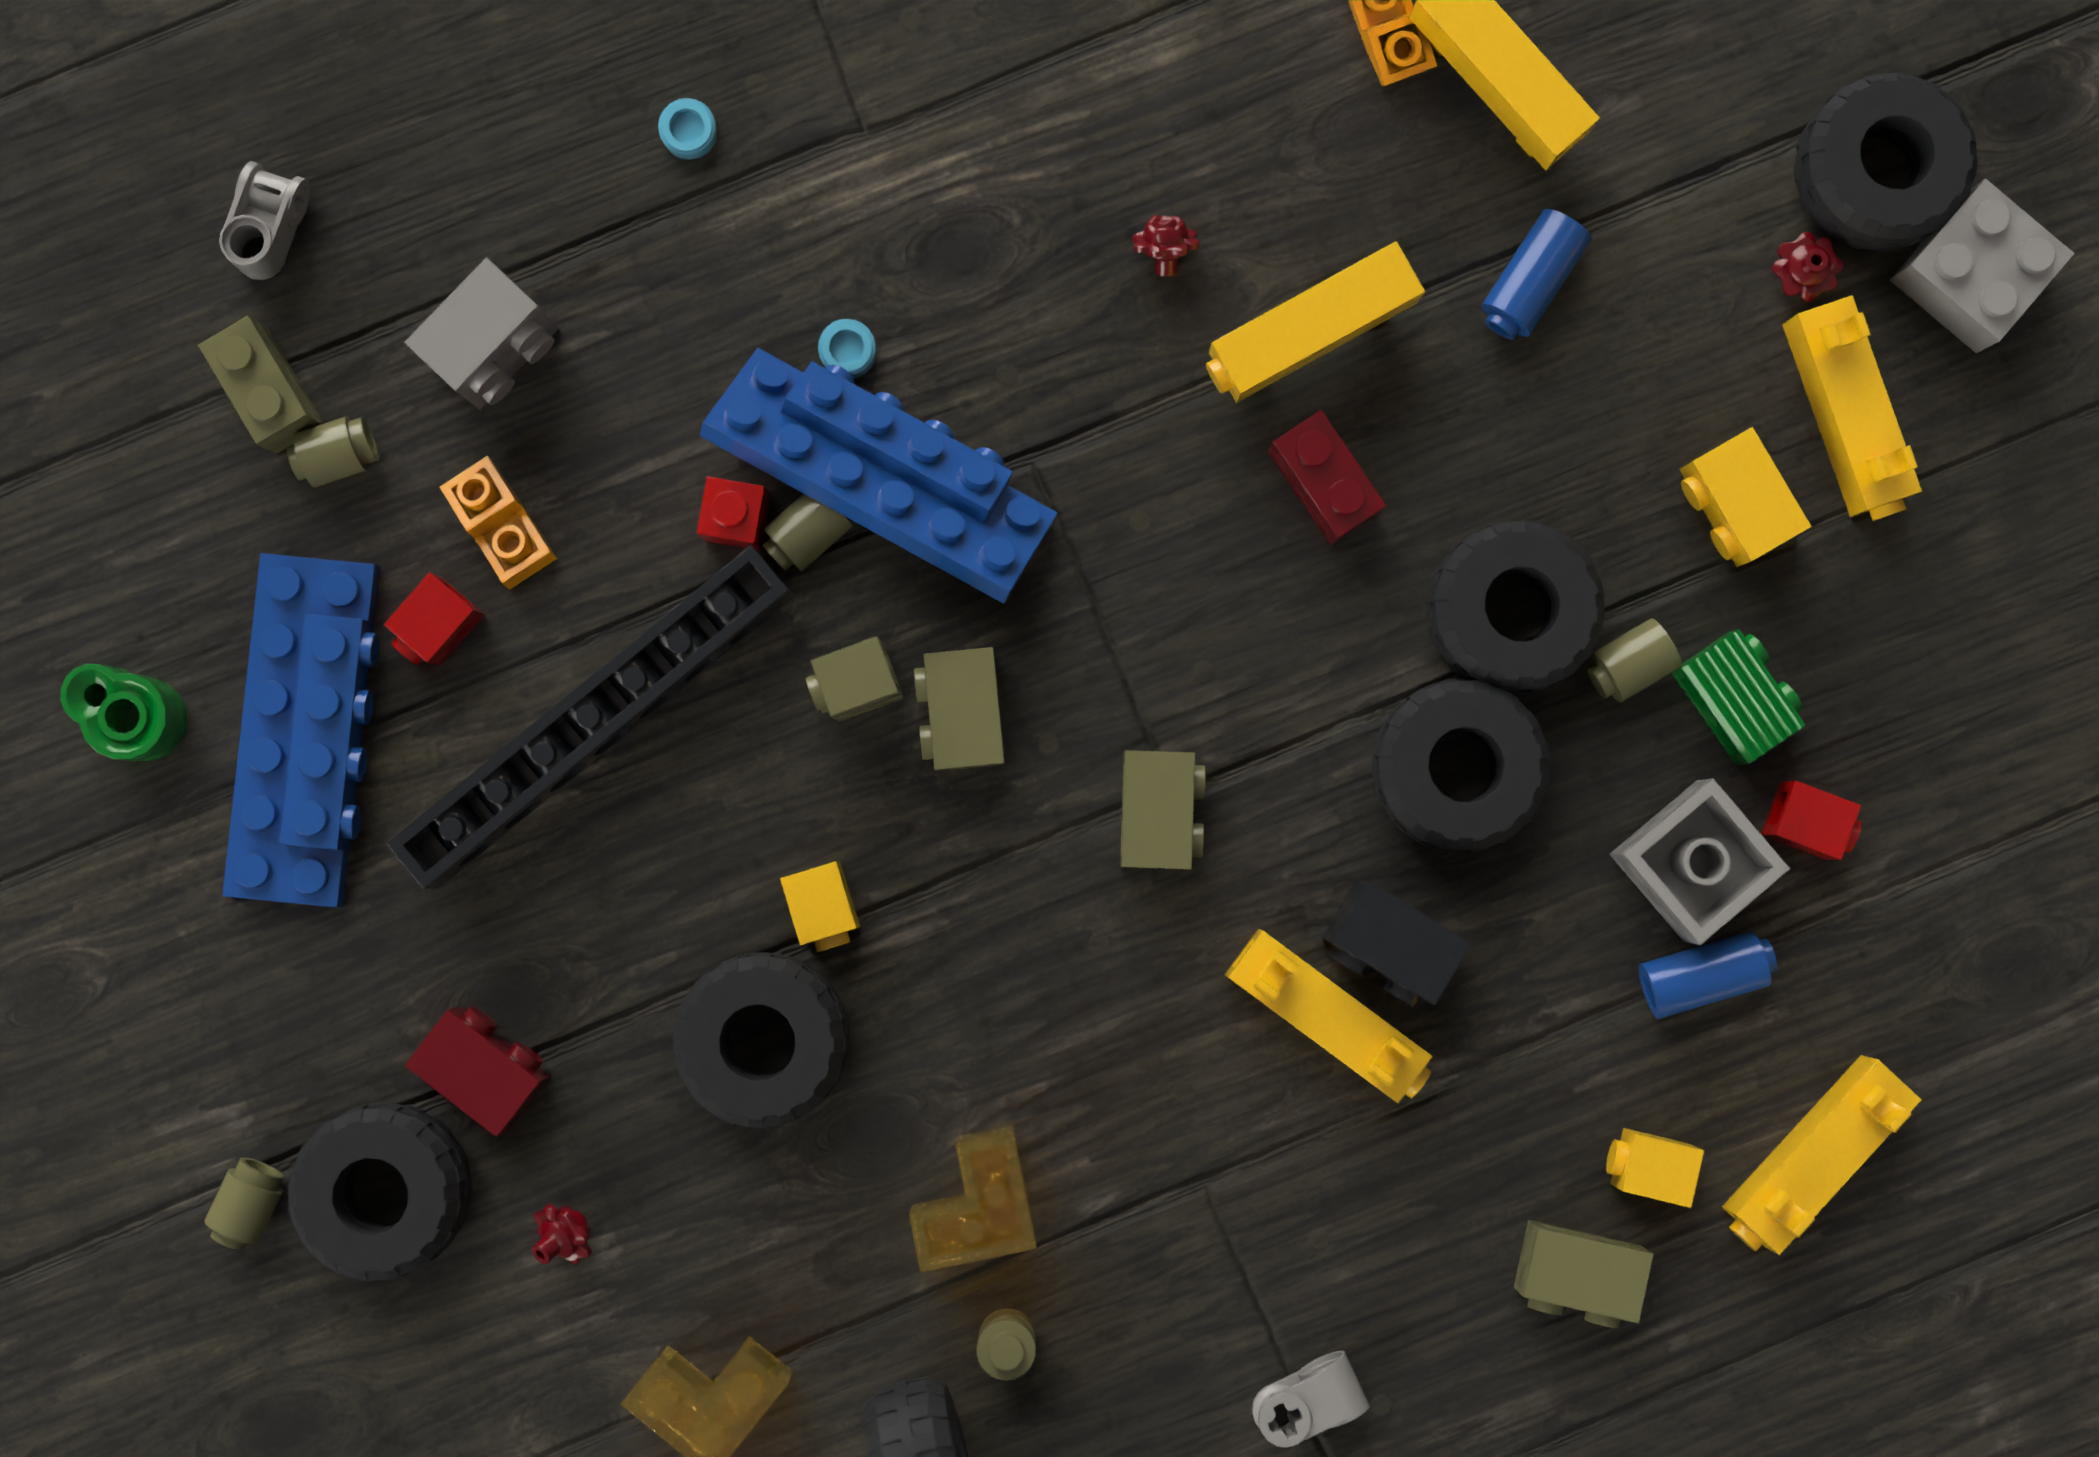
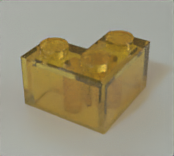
M1010 1125L958 1136L955 1145L965 1194L913 1204L909 1212L920 1272L1037 1249V1235L1015 1126Z
M748 1336L712 1381L667 1345L626 1396L621 1405L685 1457H731L786 1388L793 1371Z

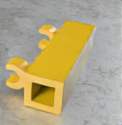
M1416 0L1409 16L1411 21L1427 37L1431 47L1440 57L1444 56L1517 138L1515 141L1530 158L1533 156L1545 171L1587 136L1599 121L1600 117L1495 0Z
M1395 241L1213 341L1209 350L1212 360L1206 363L1207 371L1219 392L1224 394L1230 391L1235 402L1238 403L1419 302L1425 290L1398 242Z
M1853 295L1796 314L1782 324L1850 517L1869 511L1872 521L1907 510L1903 499L1922 492L1914 470L1918 466L1911 446H1906L1872 352L1868 336L1871 333L1864 313L1858 312Z
M1258 929L1225 973L1228 978L1395 1102L1399 1103L1404 1095L1413 1098L1428 1080L1431 1070L1426 1065L1433 1057L1263 930Z
M1860 1055L1722 1206L1735 1219L1729 1226L1730 1230L1754 1251H1757L1763 1245L1780 1255L1796 1237H1800L1815 1221L1814 1217L1885 1139L1904 1124L1911 1116L1910 1112L1922 1099L1880 1060Z

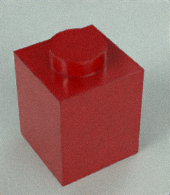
M707 476L696 533L707 542L748 548L752 545L756 550L761 551L771 494L764 486Z
M429 572L384 623V626L397 636L391 643L392 646L409 661L417 666L423 660L427 663L441 666L485 614L444 578Z
M1796 780L1783 781L1779 783L1761 835L1824 860H1842L1844 852L1849 853L1859 838L1862 823L1860 820H1857L1861 805Z

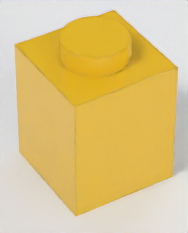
M835 861L780 878L800 945L814 941L817 952L850 942L847 931L860 927L841 861Z
M1623 1128L1621 1140L1614 1139L1610 1146L1606 1171L1608 1174H1612L1610 1184L1623 1192L1691 1208L1704 1150L1688 1143Z

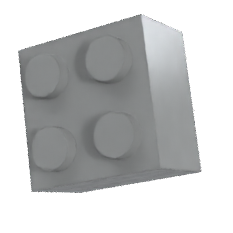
M1986 178L1971 188L1969 197L1951 219L1933 235L1924 239L1890 279L1893 284L1975 353L1999 342L2075 254Z
M486 257L404 343L457 393L481 410L487 402L490 405H494L508 394L515 383L512 377L527 361L530 364H534L550 350L555 341L552 335L559 328L519 287Z
M1714 779L1696 780L1610 853V856L1683 942L1699 945L1705 942L1790 869Z

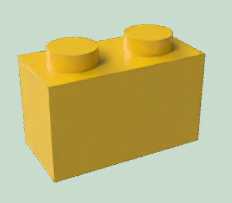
M1753 427L1679 469L1685 478L1681 481L1684 495L1697 511L1703 509L1714 528L1710 531L1714 546L1724 559L1730 560L1732 558L1736 567L1757 559L1812 527Z

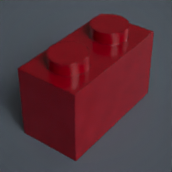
M1319 410L1274 440L1267 451L1330 545H1333L1378 515L1386 507V504L1322 410Z
M461 1006L448 1009L404 1066L491 1134L498 1137L510 1130L550 1078V1075L539 1068L544 1061L532 1049L518 1041H515L511 1046L495 1034L494 1031L498 1025L481 1010L473 1006H469L467 1010H464Z

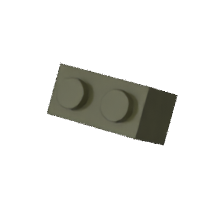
M247 315L198 344L257 445L277 454L294 444V433L324 424L269 329Z
M878 636L810 660L815 674L806 677V682L817 711L821 710L822 713L829 712L830 716L839 722L904 699L886 647Z
M993 647L924 654L925 667L914 668L917 702H928L930 725L920 726L923 760L933 759L934 770L936 771L1005 765Z
M1124 751L1120 867L1192 869V858H1202L1204 826L1203 823H1193L1194 800H1204L1205 765H1195V753Z
M1528 1220L1514 1289L1523 1297L1529 1298L1527 1304L1529 1308L1544 1313L1562 1315L1563 1307L1586 1311L1584 1320L1605 1327L1619 1328L1620 1320L1639 1323L1653 1253L1641 1245Z

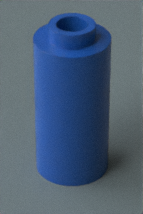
M1544 209L1483 301L1481 309L1487 315L1484 321L1485 324L1492 331L1509 340H1513L1516 335L1529 337L1592 241L1590 233L1571 217L1553 209Z
M1748 931L1641 963L1638 970L1648 1006L1654 1017L1661 1019L1771 985V973L1777 972L1778 965L1770 942L1767 939L1759 940L1753 931Z

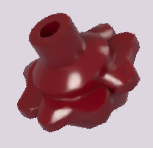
M1153 215L1145 224L1144 231L1132 236L1133 243H1135L1134 251L1155 259V273L1159 276H1173L1177 274L1178 259L1186 255L1188 250H1196L1200 247V241L1197 240V232L1187 229L1181 217L1175 215Z
M1805 231L1795 241L1784 242L1778 246L1777 253L1781 259L1773 263L1772 272L1781 280L1783 292L1786 296L1792 297L1800 293L1802 300L1812 302L1820 293L1833 291L1837 288L1838 281L1834 275L1842 270L1843 262L1833 253L1832 241L1829 238L1822 237L1816 241L1815 236L1811 232Z
M547 1204L543 1211L538 1210L533 1215L534 1221L539 1226L537 1234L541 1239L531 1248V1251L540 1263L549 1264L557 1256L565 1258L570 1263L576 1265L581 1261V1258H588L591 1255L592 1251L587 1243L591 1234V1228L587 1226L586 1217L580 1211L572 1210L569 1206H563L558 1209L552 1204Z

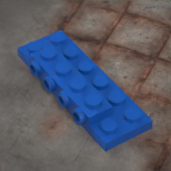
M757 348L705 418L699 435L1005 604L1042 543L1058 513L1008 486L1013 471L1004 467V461L998 453L985 447H980L976 450L967 447L954 439L952 430L946 424L938 420H928L924 423L904 412L902 403L895 396L886 392H879L875 395L855 385L851 374L838 365H828L824 368L811 361L803 373Z
M260 553L222 896L326 907H343L350 839L355 840L357 838L361 824L360 806L354 805L356 783L363 781L367 769L366 748L360 747L363 724L368 725L370 723L374 704L373 693L371 690H367L369 667L374 668L376 666L380 650L379 635L373 633L380 566Z

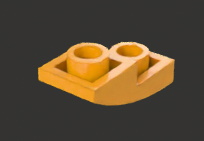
M1348 0L1366 51L1382 86L1437 66L1430 41L1409 18L1414 7L1412 0Z
M488 456L440 486L465 530L476 540L501 583L509 590L557 559L514 491Z

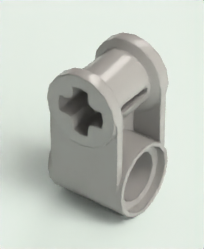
M253 161L248 162L242 169L237 181L234 200L224 227L220 232L219 244L225 257L243 274L252 279L265 280L272 278L281 271L296 229L308 207L311 192L309 180L299 176L290 180L266 172L262 164ZM257 237L264 238L263 248L260 253L251 258H243V248L247 242Z
M1335 1351L1311 1361L1299 1371L1261 1389L1253 1400L1252 1414L1255 1423L1267 1441L1275 1446L1288 1448L1329 1428H1334L1354 1420L1366 1412L1370 1404L1345 1351ZM1279 1404H1283L1288 1410L1287 1416L1290 1422L1284 1426H1279L1274 1419L1275 1412L1273 1408Z

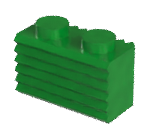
M1739 629L1726 633L1682 663V667L1672 672V675L1678 680L1679 685L1691 699L1692 704L1698 709L1699 714L1711 728L1712 733L1724 747L1725 752L1730 755L1731 760L1736 765H1745L1755 761L1806 724L1798 714V712L1803 710V705L1798 695L1786 682L1782 681L1777 684L1764 666L1770 662V658L1763 645L1752 634L1744 637Z

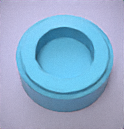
M683 98L673 101L663 110L659 118L658 129L660 137L666 148L679 158H700L707 154L716 142L718 128L715 118L710 109L696 99Z
M841 319L828 325L822 332L818 343V352L825 367L828 365H838L847 370L853 378L865 374L872 367L876 358V343L872 333L864 324L853 319Z

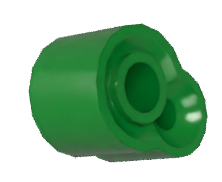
M84 664L74 668L65 677L61 686L60 701L64 711L73 721L80 725L86 742L97 753L111 759L128 761L157 760L167 756L180 744L185 733L187 711L183 700L170 684L159 679L133 674L122 668L102 664Z

